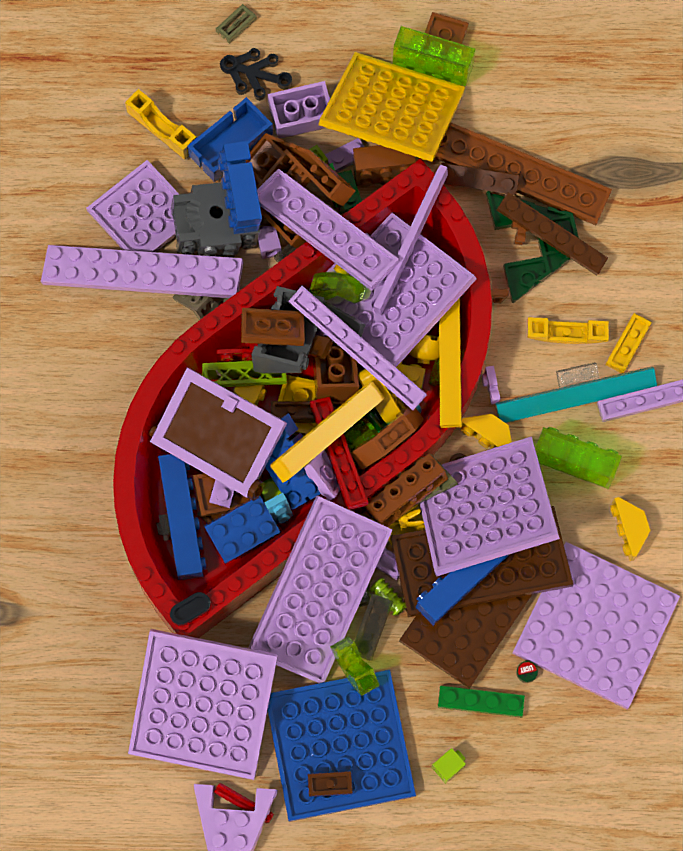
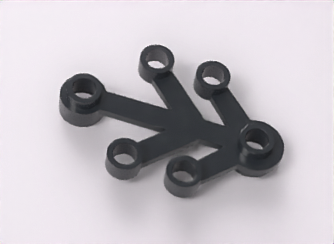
M252 48L249 52L238 57L226 55L220 61L221 70L231 75L236 85V92L239 95H244L247 92V84L241 80L238 72L246 75L254 90V97L259 101L266 97V92L260 86L257 78L276 83L283 90L289 89L292 86V76L289 73L281 72L275 75L260 70L267 66L276 67L279 63L276 54H269L267 58L258 61L260 59V51L257 48ZM252 53L258 54L255 57L251 56ZM270 59H275L276 61H275V62H270L269 60H270ZM249 60L253 62L258 61L249 66L243 65V63ZM282 81L288 82L287 84H281ZM240 86L245 87L243 90L238 89ZM262 92L263 95L258 96L257 93Z

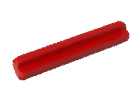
M222 783L217 785L214 792L218 796L244 811L255 810V802ZM271 811L267 815L265 823H270L274 814Z

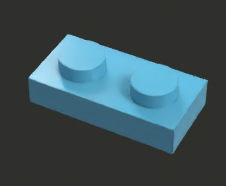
M284 493L264 502L276 525L279 523L283 524L290 517L294 516Z

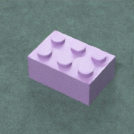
M325 81L268 94V105L277 138L281 139L326 128L319 125L320 117L330 100Z

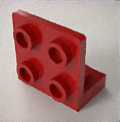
M245 343V349L217 350V363L252 361L253 349L258 344Z

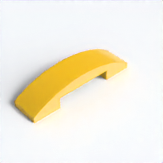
M528 317L527 338L563 344L608 342L609 321L588 320L587 323L548 321V318Z

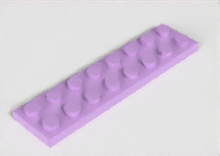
M279 168L257 189L259 204L262 208L371 291L399 263V259Z

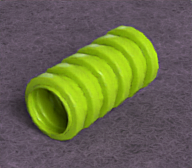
M380 578L371 586L370 591L375 593V597H379L380 602H384L383 605L385 607L388 606V611H392L393 616H397L406 608L405 603L402 601L403 598L398 597L399 594L394 592L393 587H389V583H385L384 578Z

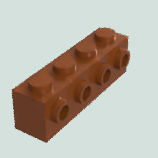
M428 454L426 457L420 458L411 469L402 472L396 481L387 484L381 493L371 497L368 500V505L364 507L375 522L389 527L448 480L445 470Z

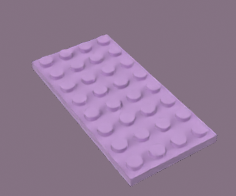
M316 495L248 649L278 654L277 666L315 682L324 683L391 535L392 529Z

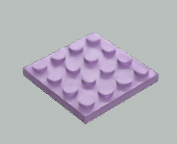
M146 160L86 209L122 250L157 252L176 236L174 220L171 215V203L173 195H179V193Z

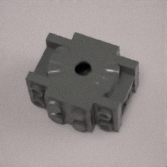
M221 182L192 185L190 193L173 195L171 215L174 220L177 254L191 255L197 251V255L233 258L235 255H238L240 247L248 249L256 245L260 235V228L255 232L234 234L233 228L229 227L228 216H230V210L226 209L225 206L227 194L226 189H222Z

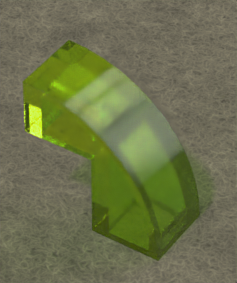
M322 272L314 274L309 292L313 295L324 297V300L339 296L355 304L363 300L366 286L350 275Z
M346 637L330 646L343 673L361 696L380 686L373 668L362 660L356 643L350 637Z

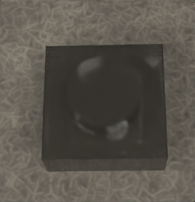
M159 515L160 522L156 523L158 535H162L164 541L171 540L168 515Z

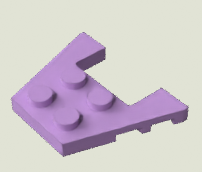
M194 784L207 850L254 851L263 829L262 826L267 815H269V809L274 798H276L278 790L257 788L255 810L244 811L213 808L215 786Z

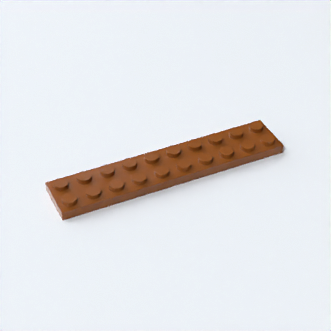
M451 122L435 155V159L449 164L520 175L517 193L557 210L571 212L574 217L595 226L612 191L608 187Z

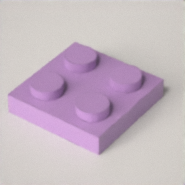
M323 450L305 465L304 469L307 476L317 485L321 495L330 501L336 497L340 487L328 454Z

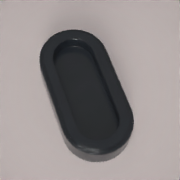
M197 592L174 605L170 611L172 622L178 626H184L204 615L210 609V599L205 593Z

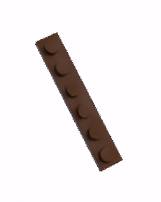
M509 192L497 208L498 212L596 276L608 260L607 256Z

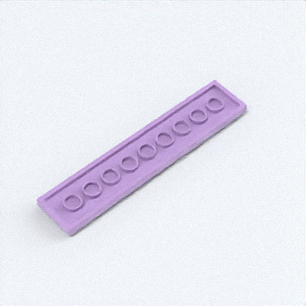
M48 245L41 283L54 286L230 298L239 292L243 259Z

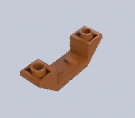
M407 406L396 415L397 418L379 433L370 440L363 441L350 452L353 460L361 470L384 457L417 430L424 421V418L416 408L413 411Z

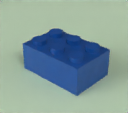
M260 496L255 501L249 499L204 525L225 564L280 533Z

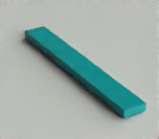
M648 367L495 403L497 415L500 420L507 423L657 386L654 367Z

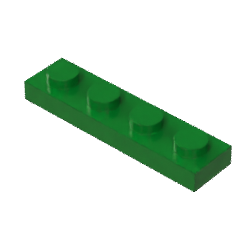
M440 686L438 708L522 718L525 695Z

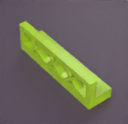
M252 361L202 364V375L210 380H217L213 382L222 387L287 383L286 373L254 372Z

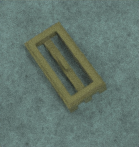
M242 4L216 28V32L220 33L221 37L230 44L257 17ZM243 11L246 12L239 19H237L226 31H224V29L231 22H233Z

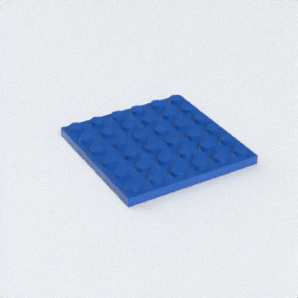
M390 670L271 693L268 715L289 822L416 797ZM351 772L352 794L309 797L308 774Z

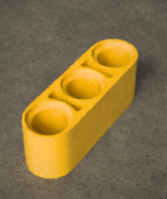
M366 369L359 372L358 379L362 387L373 381L385 396L375 408L387 424L391 423L397 418L396 415L405 408L402 400Z

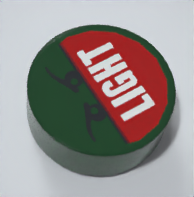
M531 661L520 663L516 670L517 678L523 683L533 682L538 675L537 666Z

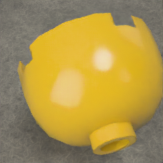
M425 335L409 354L418 359L417 363L430 364V360L439 359V336Z

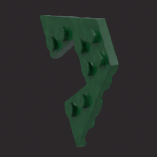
M486 191L494 230L511 227L512 220L497 211L504 196ZM521 199V201L579 238L573 213L558 211L552 207L538 206L533 202ZM537 237L541 257L505 263L503 265L511 302L515 303L571 259Z

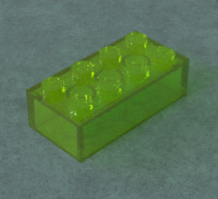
M401 26L393 47V64L450 81L457 85L466 86L473 68L476 49Z
M543 427L535 448L539 464L606 489L610 488L622 458L613 449L605 450L599 448L594 442H583L577 436L572 434L564 435L553 427Z

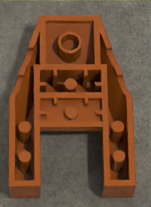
M266 133L250 151L251 160H245L246 163L252 162L257 189L279 168L304 188L312 180L329 199L341 206H344L355 192L339 174L311 150ZM260 206L261 214L291 246L299 248L307 242Z

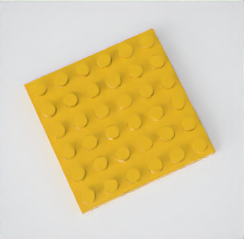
M355 52L320 117L319 125L433 162L464 94L465 87Z

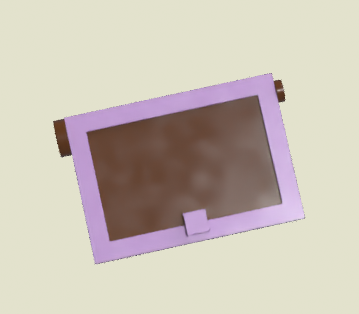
M187 368L158 426L155 425L151 428L149 436L152 437L151 443L241 495L255 501L261 495L265 485L259 478L287 422L194 370Z

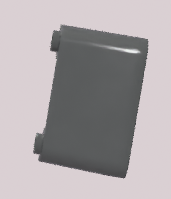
M277 286L274 293L277 301L272 305L271 310L299 311L288 302L297 291ZM313 295L325 305L324 297ZM304 316V346L258 344V346H255L252 352L254 372L301 373L303 369L306 370L309 363V358L307 357L318 327Z

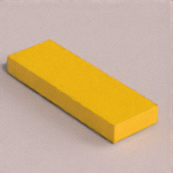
M634 313L605 365L620 373H624L652 322Z

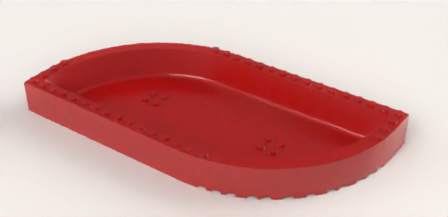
M420 158L342 215V217L362 232H367L370 236L391 213L411 227L435 174ZM443 184L420 234L476 277L474 283L460 297L461 407L463 418L476 393L485 364L491 332L492 297L490 278L484 254L475 231L461 206ZM305 242L179 336L158 358L143 379L124 419L115 454L113 476L114 508L119 534L130 566L144 595L161 620L174 634L200 638L280 577L315 498L309 499L299 507L291 509L294 516L290 517L283 524H277L280 533L225 564L204 528V525L207 523L197 515L200 510L193 475L202 474L203 472L190 465V470L186 472L187 478H192L193 490H190L191 498L195 497L197 510H193L194 518L198 517L200 530H196L197 538H202L203 550H199L200 558L205 557L207 570H203L204 577L178 580L158 456L170 453L151 443L152 437L149 436L151 428L155 425L158 426L187 368L202 375L203 363H217V350L245 349V343H241L242 308L271 310L272 305L277 301V297H274L277 286L298 291L303 286L313 294L309 288L334 262L308 242ZM439 321L426 335L439 336ZM408 354L401 361L403 365L417 364L425 369L422 391L427 396L419 404L422 409L420 414L424 421L414 433L384 457L365 469L361 470L355 463L368 500L381 493L387 484L396 481L402 472L416 465L420 458L426 457L428 454L434 456L457 428L440 427L439 359L430 360V364L417 363L418 359ZM308 355L307 357L309 358V363L306 370L303 369L301 373H286V375L314 380L312 356ZM357 362V370L359 373L365 368ZM282 384L264 385V389L267 392L264 400H259L257 406L271 413V401L279 400ZM224 387L234 393L235 387ZM370 424L343 433L350 452L363 441L370 440V437L377 430ZM291 435L290 437H288L289 440L291 441L296 435ZM266 468L262 472V482L272 478ZM340 490L330 502L347 509ZM321 494L318 495L319 497H322V498L326 499L325 496H323V495H321ZM363 506L351 509L350 511H353L360 515L364 511H366V509ZM197 592L205 593L209 597L211 606L207 613L184 626H178L172 622L170 611L174 605Z

